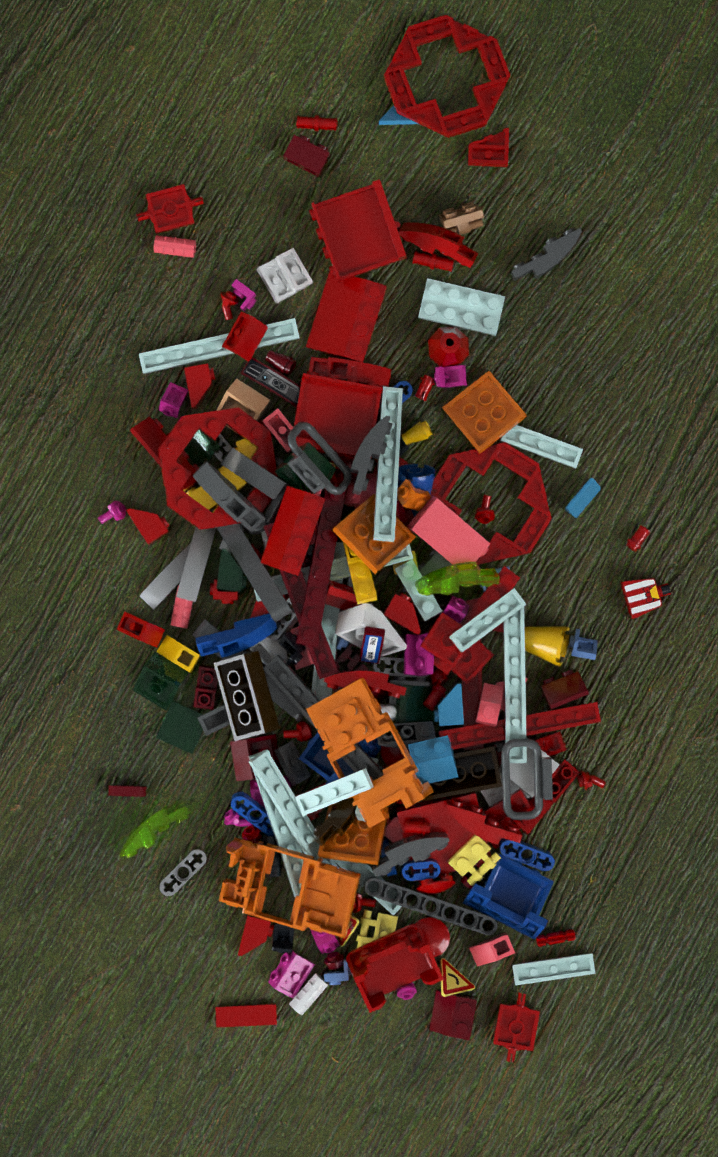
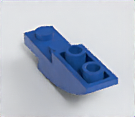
M270 614L234 622V629L195 638L196 645L201 657L220 652L221 658L227 657L261 642L277 629V624Z

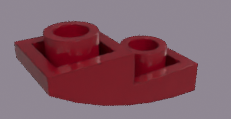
M199 665L194 699L195 708L214 710L218 679L213 666Z

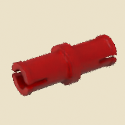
M315 115V117L297 116L296 122L297 129H314V131L318 132L319 130L337 131L338 124L337 118H321L320 115Z
M415 251L413 264L427 266L432 270L437 268L452 272L454 259L438 257L434 253L429 255Z

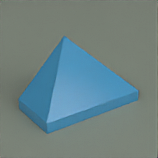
M394 105L379 120V125L418 124L397 114Z

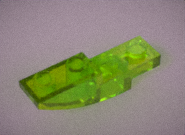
M464 562L449 565L426 574L415 581V587L419 594L426 596L433 593L451 595L452 593H459V585L464 587H471L473 585L489 587L492 584H499L500 577L495 569H480L476 562Z
M186 805L170 814L165 807L153 814L128 838L119 854L120 857L126 856L129 859L138 854L137 849L144 846L146 850L155 845V840L159 838L155 831L158 830L161 833L170 828L169 824L176 820L178 824L188 819L187 814L190 813L188 806Z

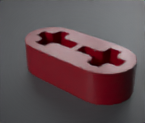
M351 643L336 660L335 663L338 671L340 668L338 663L340 661L345 662L347 658L351 660L347 665L348 671H352L357 665L360 656L356 654L353 658L349 657L352 653L351 647H357L356 645Z
M108 785V796L146 797L147 786Z

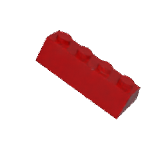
M149 416L132 427L130 432L162 468L158 448L168 434L165 435L161 429L164 426L157 418L152 420ZM183 450L176 461L192 472L181 488L186 493L198 484L193 474L199 467L196 464L192 466L187 461L190 457Z
M287 486L260 563L299 576L326 499Z

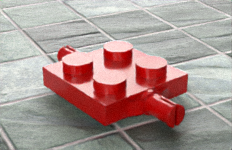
M182 184L146 194L148 211L136 213L138 222L150 219L154 224L156 234L195 224L192 214L193 207L204 205L202 196L190 199L185 185Z
M518 992L517 1004L508 1005L500 1003L493 1044L501 1045L508 1049L506 1061L509 1062L510 1059L511 1062H515L516 1050L533 1051L540 1010L524 1006L526 993H523L522 996V993Z

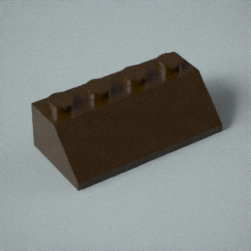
M259 651L213 663L234 741L280 729Z
M496 747L454 754L458 777L431 783L434 792L426 796L422 801L502 787Z

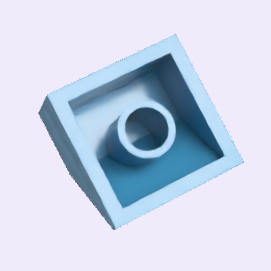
M460 683L455 684L437 704V709L433 710L434 722H438L439 726L464 725L462 687Z
M449 736L408 744L410 755L419 771L415 775L422 784L426 782L431 784L458 777Z

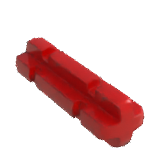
M569 929L566 932L548 933L546 936L544 934L538 935L536 942L541 947L546 946V944L562 943L565 940L573 941L576 939V935L573 929Z

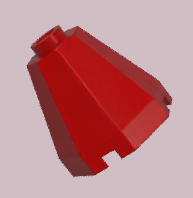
M440 327L428 340L429 358L440 367L458 366L469 355L468 337L457 327ZM446 342H447V343H450V342H451L453 345H452V346H447Z

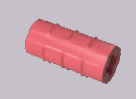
M155 236L154 253L194 258L196 240Z
M178 597L175 598L173 614L171 615V626L188 628L192 601Z

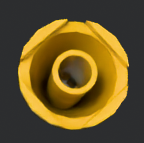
M566 626L525 627V651L556 666H561L563 662H560V658L565 657L569 642V635L566 634V631H570V628Z

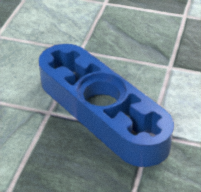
M244 792L233 794L231 798L232 809L266 835L274 836L272 827L268 828L270 821L266 808ZM237 800H238V801L244 800V804L240 803V804L238 805V804H237ZM259 810L261 816L254 818L250 815V812Z
M502 838L499 842V849L505 857L542 871H549L554 867L555 860L552 854L546 850L523 841L518 843ZM511 843L512 847H513L514 849H517V855H516L515 850L509 848V849L506 851V849H505L504 846H505V845L508 846V845ZM529 849L532 851L531 857L527 859L522 858L521 853ZM547 857L549 863L545 862L544 865H542L540 859L545 860V858Z

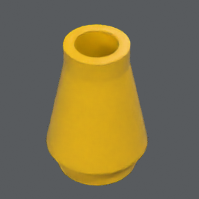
M426 420L423 422L419 421L408 431L401 434L406 445L429 439V436L433 435Z

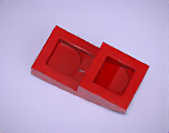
M560 731L534 740L548 756L567 750Z

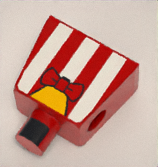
M655 578L620 583L630 619H635L662 606L660 597L671 595L668 583L657 586Z

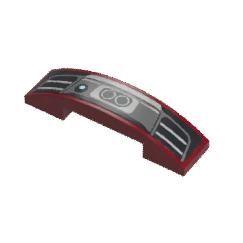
M252 357L240 374L297 408L300 385Z

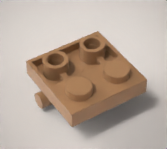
M473 202L463 204L460 209H445L442 211V214L438 215L440 223L445 229L447 228L459 235L469 233L472 229L484 226L481 219L484 218L483 211Z

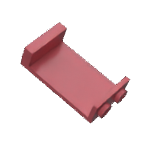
M431 496L425 506L421 508L407 525L409 530L417 534L464 575L474 569L475 562L479 557H483L489 549L490 543L434 496Z

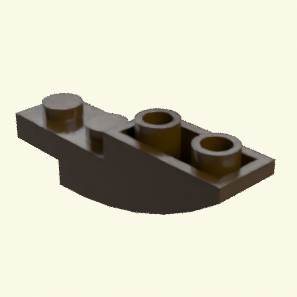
M353 797L337 802V809H333L326 821L320 823L315 828L313 835L319 845L323 846L335 832L342 836L350 827L356 817L357 805L353 806L352 803L355 802Z

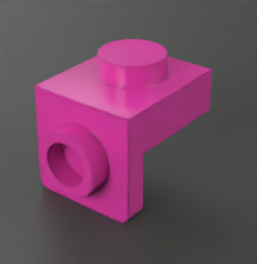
M465 365L435 367L434 381L437 387L467 386Z
M311 930L316 945L322 954L331 953L340 946L335 935Z

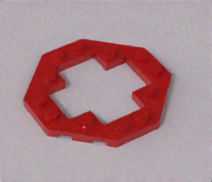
M443 15L408 26L384 74V79L397 114L449 138L486 126L510 78V73L496 38L490 35L488 37L467 24L463 25L453 20L454 18ZM452 36L458 53L478 48L490 82L473 87L472 91L478 106L442 117L436 99L416 104L404 71L421 66L422 61L416 48L417 46Z
M239 407L181 416L158 448L163 483L167 496V506L199 530L239 524L240 522L237 523L219 505L215 507L213 512L209 511L181 490L192 472L176 460L198 429L211 439L216 440L226 425L257 447L250 459L278 477L271 431ZM254 487L246 499L263 512L272 498Z
M505 442L491 445L481 454L476 449L449 455L436 475L430 496L438 498L459 516L462 510L445 499L466 466L484 476L493 460L527 480L526 485L517 498L534 508L514 542L496 532L489 542L490 545L488 546L487 553L483 557L478 558L475 562L476 565L531 553L552 519L539 463Z

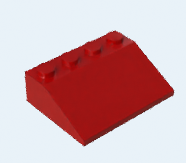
M329 271L306 348L341 359L364 363L387 286L358 277H351L338 282L337 277L332 278Z

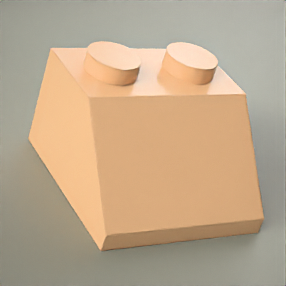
M236 378L226 391L217 410L239 407L256 421H259L270 399Z

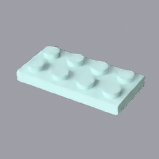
M427 278L418 318L496 336L505 296Z

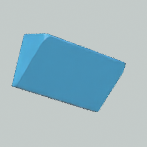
M590 478L568 503L565 510L574 518H577L600 491L601 487L593 478Z

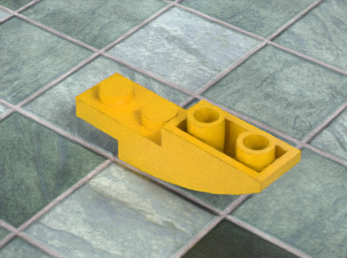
M343 542L357 604L376 601L377 595L370 568Z

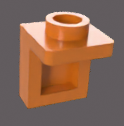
M405 479L397 489V498L402 506L416 511H420L431 498L428 491L415 488L408 479Z

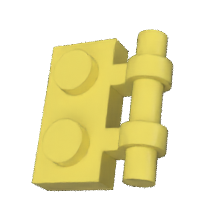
M474 835L448 860V863L462 877L469 871L472 876L467 882L473 886L477 881L480 882L484 878L483 875L490 868L493 869L497 865L496 863L501 857L496 852L489 857L486 853L491 850V846L482 838ZM482 859L485 863L477 870L474 865Z
M364 909L363 917L360 919V934L357 935L356 939L358 941L357 948L394 932L398 916L378 912L377 920L371 919L372 911ZM369 926L375 927L373 938L367 936Z

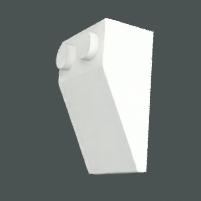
M363 603L338 613L335 634L359 648L362 646L365 627L385 629L380 657L407 648L405 642L384 614L373 607L372 604Z

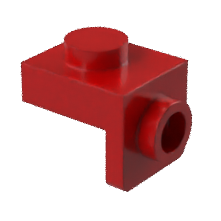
M214 579V583H210V595H213L214 600H222V604H234V600L238 601V592L219 591V579Z

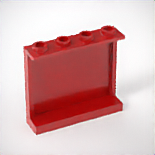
M380 179L373 181L371 185L317 204L311 203L313 209L309 210L313 221L317 220L319 228H316L319 240H324L326 247L322 249L325 258H330L332 266L329 269L332 278L337 277L338 282L406 259V253Z
M308 371L307 374L303 373L294 426L299 422L310 423L340 457L354 459L364 438L377 423L383 387H379V384L374 382L362 384L359 383V380L350 378L347 381L339 380V377L335 375L323 377L319 376L317 372ZM302 430L296 437V443L302 450L326 454L307 431Z
M476 792L421 801L408 808H405V806L396 807L403 838L417 835L415 833H405L406 820L419 822L426 820V822H430L429 833L444 832L448 834L450 839L448 845L440 851H433L430 853L431 856L427 858L435 859L439 863L441 870L437 877L448 876L450 872L456 871L448 863V860L475 835L464 828L446 809L445 801L457 799L462 801L465 806H479ZM490 851L486 854L491 857ZM480 859L474 866L480 868L485 862ZM430 864L429 868L422 870H429V873H433V870L437 868ZM410 866L412 875H413V871H419V870H420V869L414 870V869H413V866Z

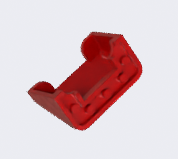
M410 924L351 951L346 957L352 976L369 1013L379 1010L384 1006L386 1002L385 994L420 978L426 985H434L444 980L424 933L418 924Z

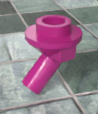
M113 501L108 506L109 511L99 516L98 520L101 524L112 517L116 521L125 518L126 508L121 502Z
M230 809L224 815L225 825L239 827L252 825L245 818H239L240 815L233 809Z
M409 983L398 988L397 996L404 1000L413 998L417 992L415 985Z

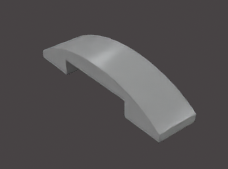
M216 527L203 530L195 528L176 597L196 602Z
M191 543L141 593L140 597L153 610L180 583Z

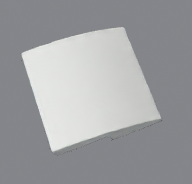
M294 248L276 256L275 259L256 269L276 304L313 283Z
M527 747V763H510V780L531 798L535 795L534 756L532 748ZM541 750L542 757H549ZM553 759L552 774L559 766V764L555 762Z

